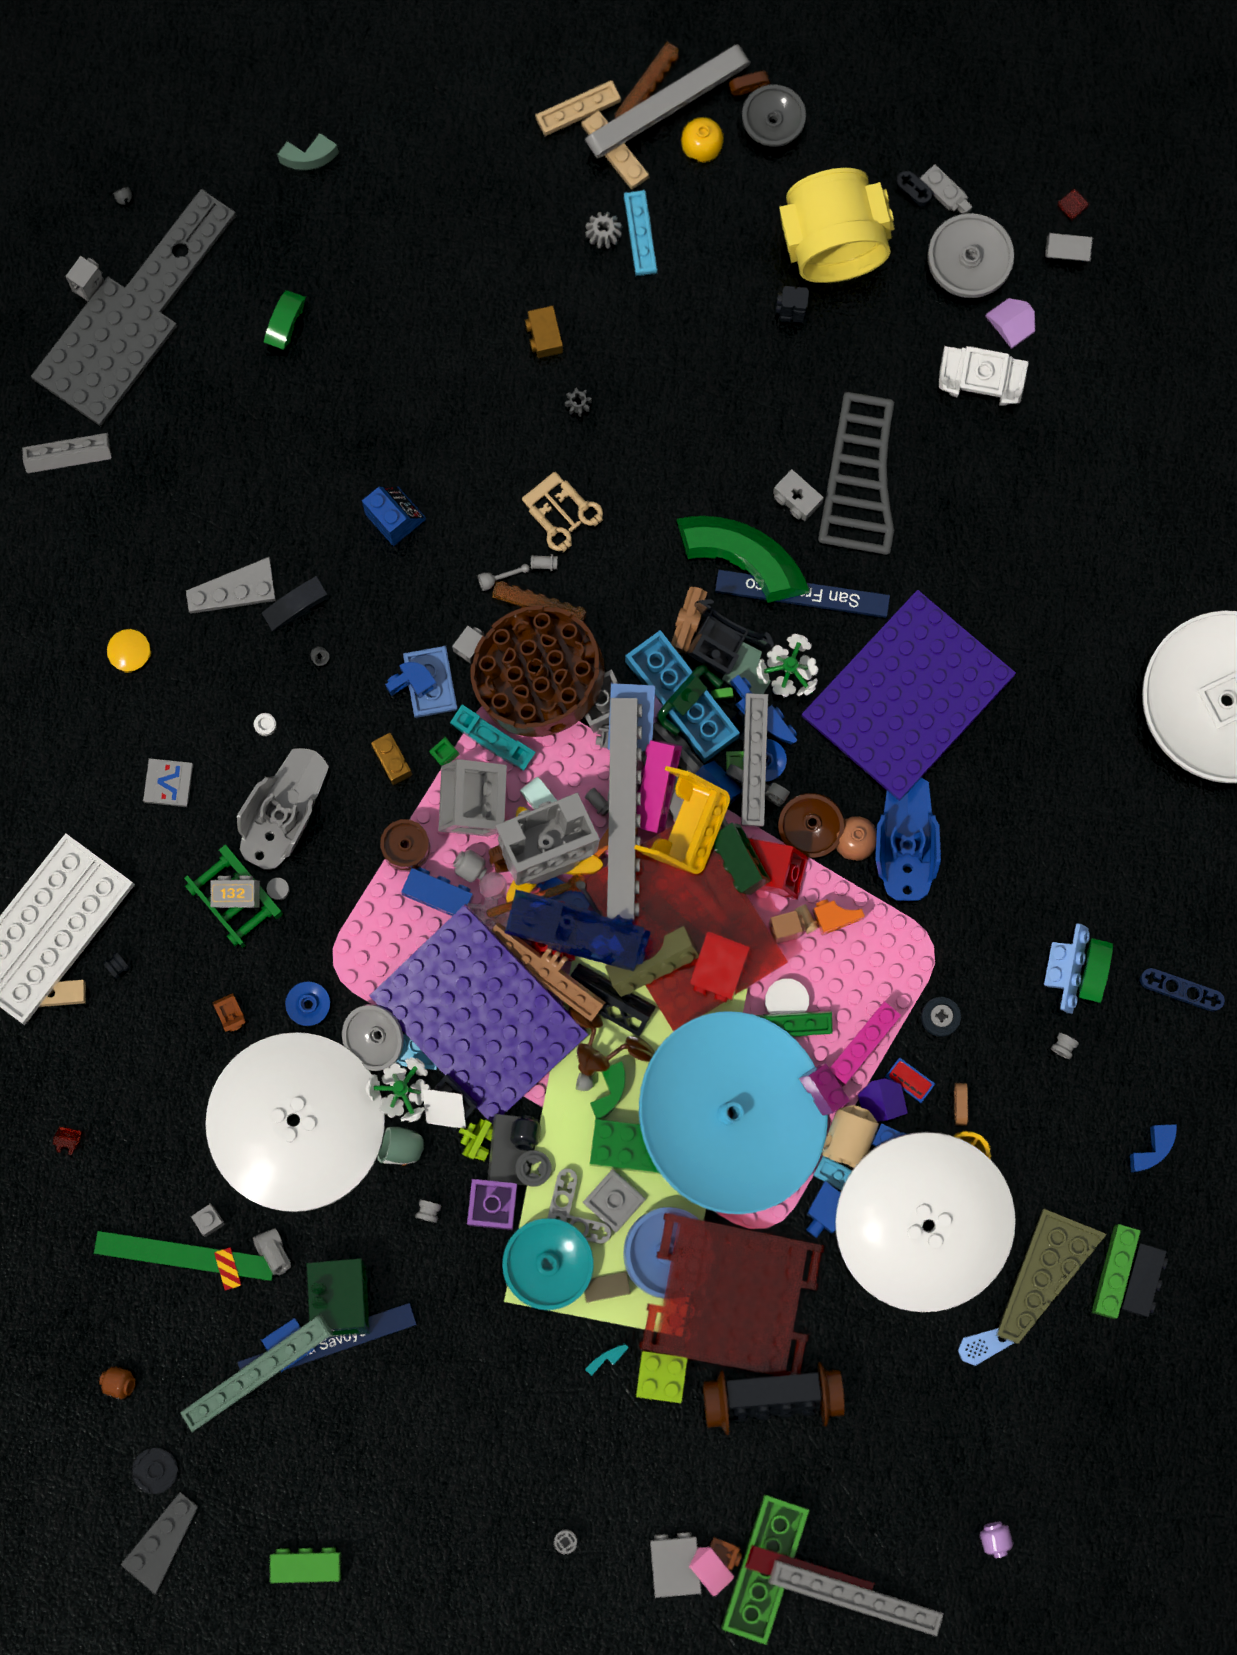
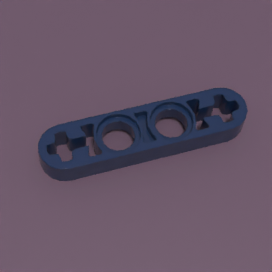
M1146 969L1140 976V983L1144 988L1214 1012L1224 1005V996L1219 991L1157 969ZM1152 973L1154 974L1153 978L1156 980H1161V976L1164 977V980L1161 983V989L1158 988V985L1160 984L1158 982H1152L1151 984H1148V979H1146L1145 976H1148ZM1173 980L1177 983L1178 987L1175 992H1169L1166 989L1167 981ZM1188 988L1197 989L1199 993L1197 999L1192 1000L1188 998ZM1203 991L1207 992L1205 994L1207 998H1212L1215 995L1219 1004L1211 1006V1001L1206 999L1203 1000V1003H1200Z

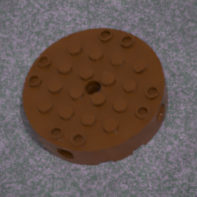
M543 605L524 607L508 613L497 620L488 633L482 636L474 651L473 664H471L472 687L478 701L488 716L503 729L526 737L553 735L579 722L597 701L603 686L605 672L602 652L585 623L564 609L543 607Z

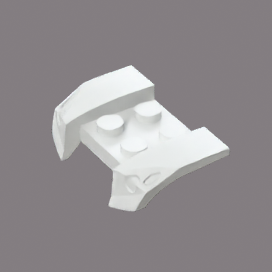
M945 346L939 374V388L949 392L954 397H958L959 390L1000 397L999 405L1020 403L1028 361L1012 359L1006 353L967 346V348L957 349Z

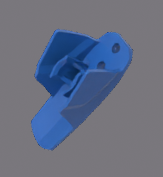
M920 778L900 801L888 791L886 792L885 809L877 824L876 865L879 877L883 879L887 894L896 901H919L928 895L932 880L937 876L941 860L940 828L936 816L932 814L929 782L923 778ZM905 867H910L912 871L910 873H905L903 869ZM906 886H909V889H911V894L903 893Z

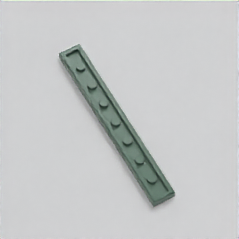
M322 1315L317 1316L180 1412L192 1432L197 1430L333 1335V1332Z

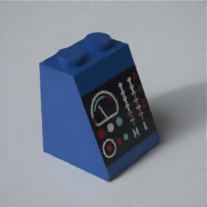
M398 486L378 487L362 500L365 515L393 546L426 520V517Z

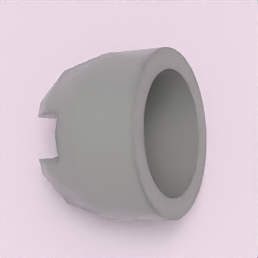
M580 1072L576 1082V1090L588 1091L593 1087V1078Z

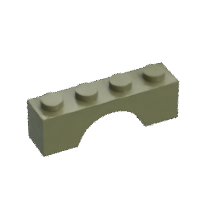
M683 926L664 936V942L660 951L651 959L643 962H634L624 956L606 965L605 968L612 986L622 997L685 964L691 963L699 957V953L692 936Z

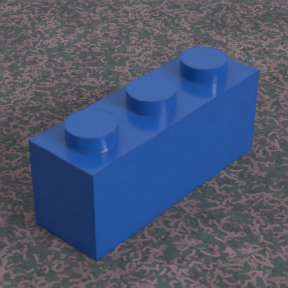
M420 867L417 870L411 868L401 891L403 896L450 916H453L465 904L469 907L473 900V894L470 893L471 889L460 884L458 887L453 886L447 878L438 876V878L432 877L429 871Z

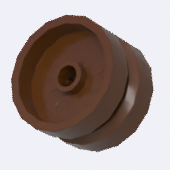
M400 819L392 822L381 836L380 848L386 862L400 872H410L411 868L417 870L418 867L426 863L430 855V842L425 829L419 823L412 820ZM408 842L409 846L407 848H402L404 846L403 843Z

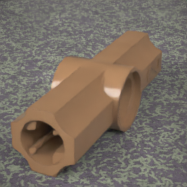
M698 587L689 588L684 606L680 609L676 621V630L671 644L681 654H686L694 632H697L702 614L695 608L694 604L696 601L705 600L707 592Z

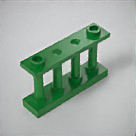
M225 844L219 849L222 854L220 860L194 882L187 875L184 878L188 882L185 887L193 896L198 894L229 931L230 934L227 937L234 946L239 943L243 948L246 946L241 940L243 936L266 917L270 918L273 915L277 920L283 913L261 886L259 900L264 904L261 907L262 910L236 932L229 926L227 921L243 908H229L220 915L214 907H211V896L206 898L199 888L222 869L229 866L234 868L236 872L231 880H239V876H251Z

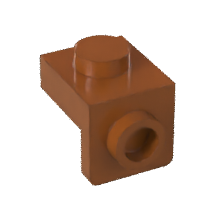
M233 993L213 1002L225 1031H235L243 1026L245 1018Z
M713 1537L709 1548L716 1553L728 1569L732 1570L733 1566L738 1567L742 1553H739L740 1548Z

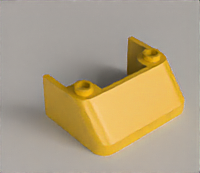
M666 766L665 771L679 777L675 792L684 801L668 840L657 839L651 849L635 845L634 849L660 862L693 874H699L704 870L728 809L730 796L727 791L692 772Z

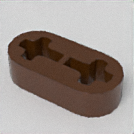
M765 71L738 77L729 82L732 95L752 92L770 84L767 72Z

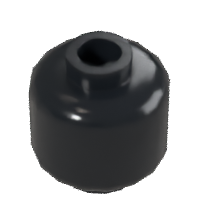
M521 1116V1119L515 1120L512 1124L510 1136L512 1144L519 1150H532L539 1143L541 1126L533 1117Z

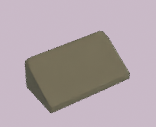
M622 1272L592 1278L584 1291L586 1303L631 1294L627 1273Z

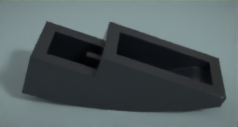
M317 576L273 603L262 612V615L272 632L310 612V608L327 600L328 595Z

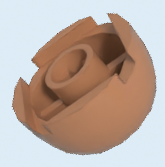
M860 816L845 819L844 833L840 837L839 845L836 847L837 851L846 859L860 861L868 858L876 849L877 830L874 824Z

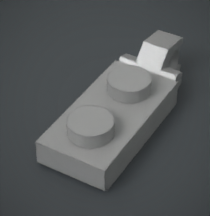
M936 165L931 167L920 178L921 181L929 186L932 194L948 210L955 211L957 209L961 214H968L971 211L972 206L966 201L968 197Z

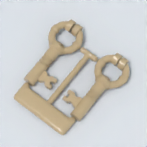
M553 472L522 497V501L530 509L529 512L547 531L549 547L556 551L564 552L572 546L570 532L578 527L581 522L586 525L596 526L603 520L601 506L595 502L585 501L568 481H563L556 472ZM558 484H561L560 486L563 490L555 495L557 499L560 498L559 502L561 503L565 497L570 496L579 506L578 516L580 521L574 523L548 492ZM543 496H546L572 525L569 531L562 527H554L545 517L546 512L552 510L551 506L548 508V503L539 509L533 506V504ZM589 507H594L598 513L590 520H587L584 517V511ZM561 532L566 536V540L557 546L552 542V537Z

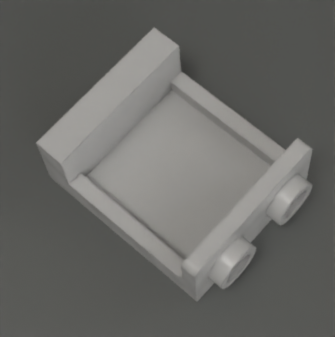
M691 1532L678 1533V1538L669 1539L668 1534L655 1535V1540H650L655 1598L701 1594L700 1579L689 1567L697 1551L696 1536L691 1537Z

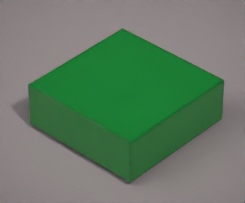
M446 737L429 751L441 766L452 762L460 755Z

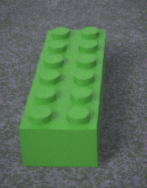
M764 1494L722 1624L723 1630L767 1644L784 1588L768 1583L769 1575L745 1568L751 1545L794 1558L809 1512L808 1509Z

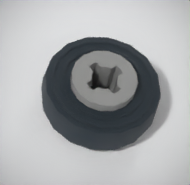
M935 997L928 1001L922 1009V1024L926 1031L934 1036H948L955 1032L960 1025V1009L949 998Z

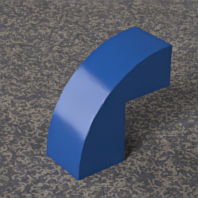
M1154 1125L1150 1127L1152 1152L1131 1154V1173L1151 1168L1166 1157L1175 1141L1176 1125Z

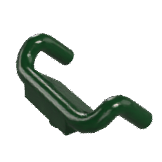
M706 665L698 666L661 707L657 714V721L675 737L681 733V730L670 722L666 716L672 708L684 716L692 705L698 701L699 697L707 690L699 677L703 675L718 689L724 684Z

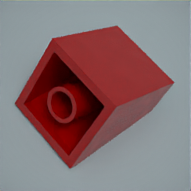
M748 838L771 879L769 883L758 890L798 900L808 857L793 846Z
M707 932L690 981V985L694 986L693 991L703 995L706 992L715 994L714 999L725 1003L727 1000L733 1001L749 959L751 948Z

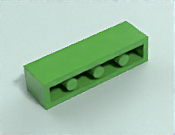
M1119 1224L1114 1226L1092 1313L1112 1319L1118 1318L1140 1230Z

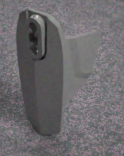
M302 748L292 749L276 775L265 777L252 790L237 815L238 832L242 836L240 851L246 861L264 870L277 868L286 857L291 855L308 823L312 808L329 768L323 757L316 751ZM268 834L274 835V839L272 841H268L266 839V836ZM263 852L264 858L257 860L256 855Z

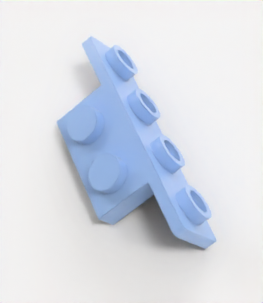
M1078 923L1075 928L1073 944L1052 942L1044 985L1047 987L1064 989L1060 1009L1070 1014L1073 1013L1077 1005L1076 994L1081 984L1080 973L1081 967L1085 962L1084 951L1090 936L1089 929Z

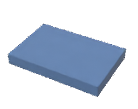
M446 646L404 653L405 663L416 662L425 666L438 686L419 699L411 685H409L414 717L456 711L457 704Z
M611 683L610 709L611 698H637L638 704H642V718H638V726H642V739H638V748H642V751L645 752L647 745L650 744V740H653L655 686ZM609 715L608 750H610V715Z

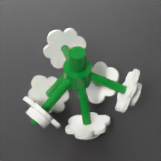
M792 634L791 637L787 638L789 646L794 649L791 657L787 656L789 653L787 649L775 645L772 651L767 653L769 658L767 665L770 668H767L764 660L760 659L759 666L756 669L759 679H762L765 684L769 682L768 673L783 669L786 672L785 676L778 677L772 681L771 685L775 694L788 697L789 694L796 692L793 681L788 680L790 674L794 673L804 686L799 689L798 696L803 693L805 695L813 693L818 681L817 679L811 680L808 683L805 681V679L810 680L812 675L818 673V667L815 665L816 660L806 655L800 658V662L796 659L799 650L811 649V643L803 635Z
M411 1057L405 1060L407 1067L411 1070L406 1077V1069L401 1068L398 1063H394L390 1068L388 1067L383 1070L382 1082L390 1084V1086H380L377 1075H372L366 1084V1093L371 1101L379 1097V1090L393 1091L394 1094L381 1099L380 1111L383 1114H388L391 1118L395 1117V1115L401 1116L404 1113L402 1106L405 1103L409 1112L400 1119L401 1121L408 1120L409 1122L417 1121L425 1108L418 1107L413 1109L406 1094L410 1093V1101L415 1102L417 1105H422L424 1102L422 1089L430 1090V1085L426 1084L422 1079L417 1080L416 1084H412L410 1088L408 1087L407 1083L415 1072L420 1076L428 1074L424 1063L417 1058Z

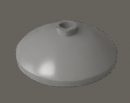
M373 1004L358 1007L348 1015L343 1025L342 1040L344 1047L363 1062L362 1064L366 1070L379 1071L393 1065L400 1057L404 1043L402 1028L396 1017L384 1007Z

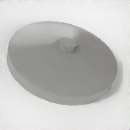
M962 214L945 221L934 233L928 250V263L935 280L950 293L967 298L985 296L997 290L1008 278L1014 261V249L1008 233L993 219L979 214Z

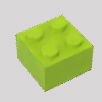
M642 1351L636 1397L681 1403L687 1357Z

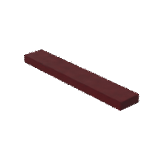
M751 1545L745 1565L747 1569L771 1576L775 1560L871 1591L874 1586L872 1582Z

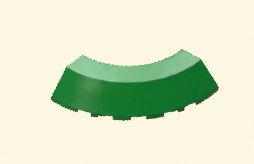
M692 516L677 519L688 559L720 557L729 560L730 563L744 571L747 570L755 578L768 603L810 593L806 580L792 557L777 542L763 532L747 524L721 517Z

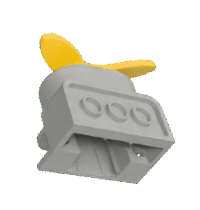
M578 792L552 803L550 801L545 802L532 811L520 806L516 810L515 818L495 825L499 834L498 842L502 849V855L514 879L506 895V902L509 906L524 900L538 883L562 874H594L603 868L602 861L597 856H594L598 851L600 839Z

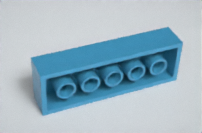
M661 630L625 655V662L643 685L655 686V695L662 705L667 702L692 673V670ZM707 690L684 716L674 708L667 714L671 722L681 730V735L703 763H706L739 738L740 732Z

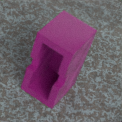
M826 1063L815 1066L799 1078L806 1091L814 1098L813 1102L822 1116L836 1112L850 1101Z

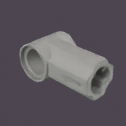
M275 1228L253 1237L258 1253L264 1256L273 1275L283 1274L291 1267V1263L282 1248L281 1238Z

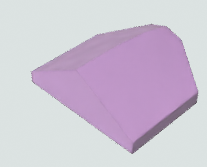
M1008 298L986 314L987 319L1011 349L1035 332V312L1025 301Z

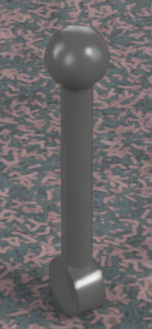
M582 880L577 881L576 887L582 890L594 910V915L597 918H601L603 912L598 910L585 889V882Z

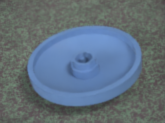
M663 1207L643 1214L634 1222L625 1239L623 1257L628 1275L639 1289L657 1298L674 1299L690 1294L703 1283L711 1267L713 1249L709 1233L697 1217L683 1209Z

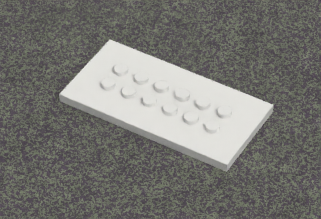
M66 833L0 915V1007L23 1025L28 1022L40 1004L50 994L55 985L61 980L135 885Z

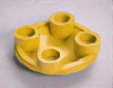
M132 629L116 633L109 640L107 646V656L111 664L126 673L141 668L151 655L150 644L147 638L139 631Z

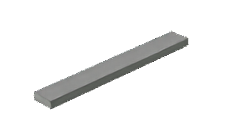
M775 1560L768 1582L935 1636L938 1634L943 1617L941 1612Z

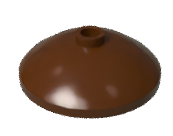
M805 793L792 798L782 809L778 822L779 833L784 844L795 847L810 858L821 857L833 851L839 845V840L844 833L845 827L843 814L837 804L830 798L817 793ZM814 818L817 823L811 824L809 819Z

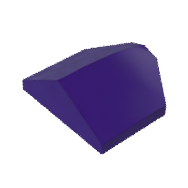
M885 1078L874 1080L857 1094L860 1107L869 1110L877 1122L890 1120L908 1113L900 1083Z

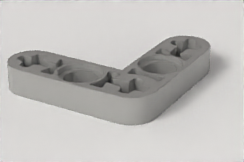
M571 1169L561 1170L557 1176L548 1218L556 1219V1217H560V1220L567 1222V1219H572L571 1225L576 1222H582L586 1227L583 1235L587 1241L598 1244L606 1243L611 1236V1230L606 1224L569 1215L576 1189L577 1175ZM566 1173H570L571 1178H574V1181L569 1182L567 1189H572L571 1194L566 1191H557L558 1186L563 1188L564 1181L561 1180V1176H565ZM566 1195L569 1199L568 1205L566 1207H558L556 1205L557 1196ZM589 1224L594 1225L592 1227L593 1230H599L600 1227H604L607 1237L603 1236L602 1240L597 1239L598 1236L591 1233V1238L586 1237L589 1231Z

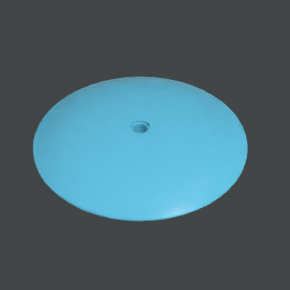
M731 1011L711 1013L692 1019L672 1032L662 1042L651 1058L643 1077L639 1097V1119L648 1154L655 1167L671 1187L689 1201L703 1208L726 1214H748L778 1205L793 1195L807 1181L822 1153L827 1134L828 1115L822 1116L813 1102L814 1098L806 1091L799 1080L801 1076L815 1067L803 1047L778 1025L756 1015ZM729 1108L733 1112V1118H730L728 1115Z

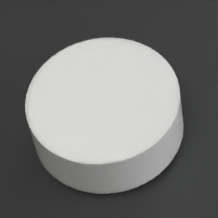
M262 713L255 718L254 728L258 734L269 736L276 730V721L272 715Z

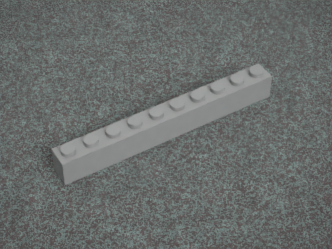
M611 698L608 921L635 922V916H639V903H635V894L640 893V881H636V872H640V858H636L634 846H640V836H636V828L641 827V814H637V805L641 806V792H637V783H641V770H637V761H642V748H638V739H642V726H638V718H642V704H638L637 698Z

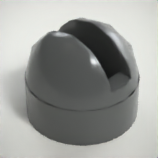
M129 187L113 193L117 202L125 205L124 199L128 203L132 199Z
M318 646L311 651V659L316 665L322 666L328 662L329 653L325 648ZM318 653L322 656L320 659L317 657Z

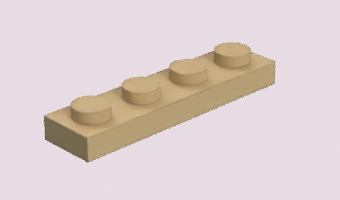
M611 80L536 114V120L546 136L593 115L597 111L604 110L621 102V98Z
M597 111L582 122V127L590 135L608 124V122ZM624 143L605 154L631 190L649 178V174Z

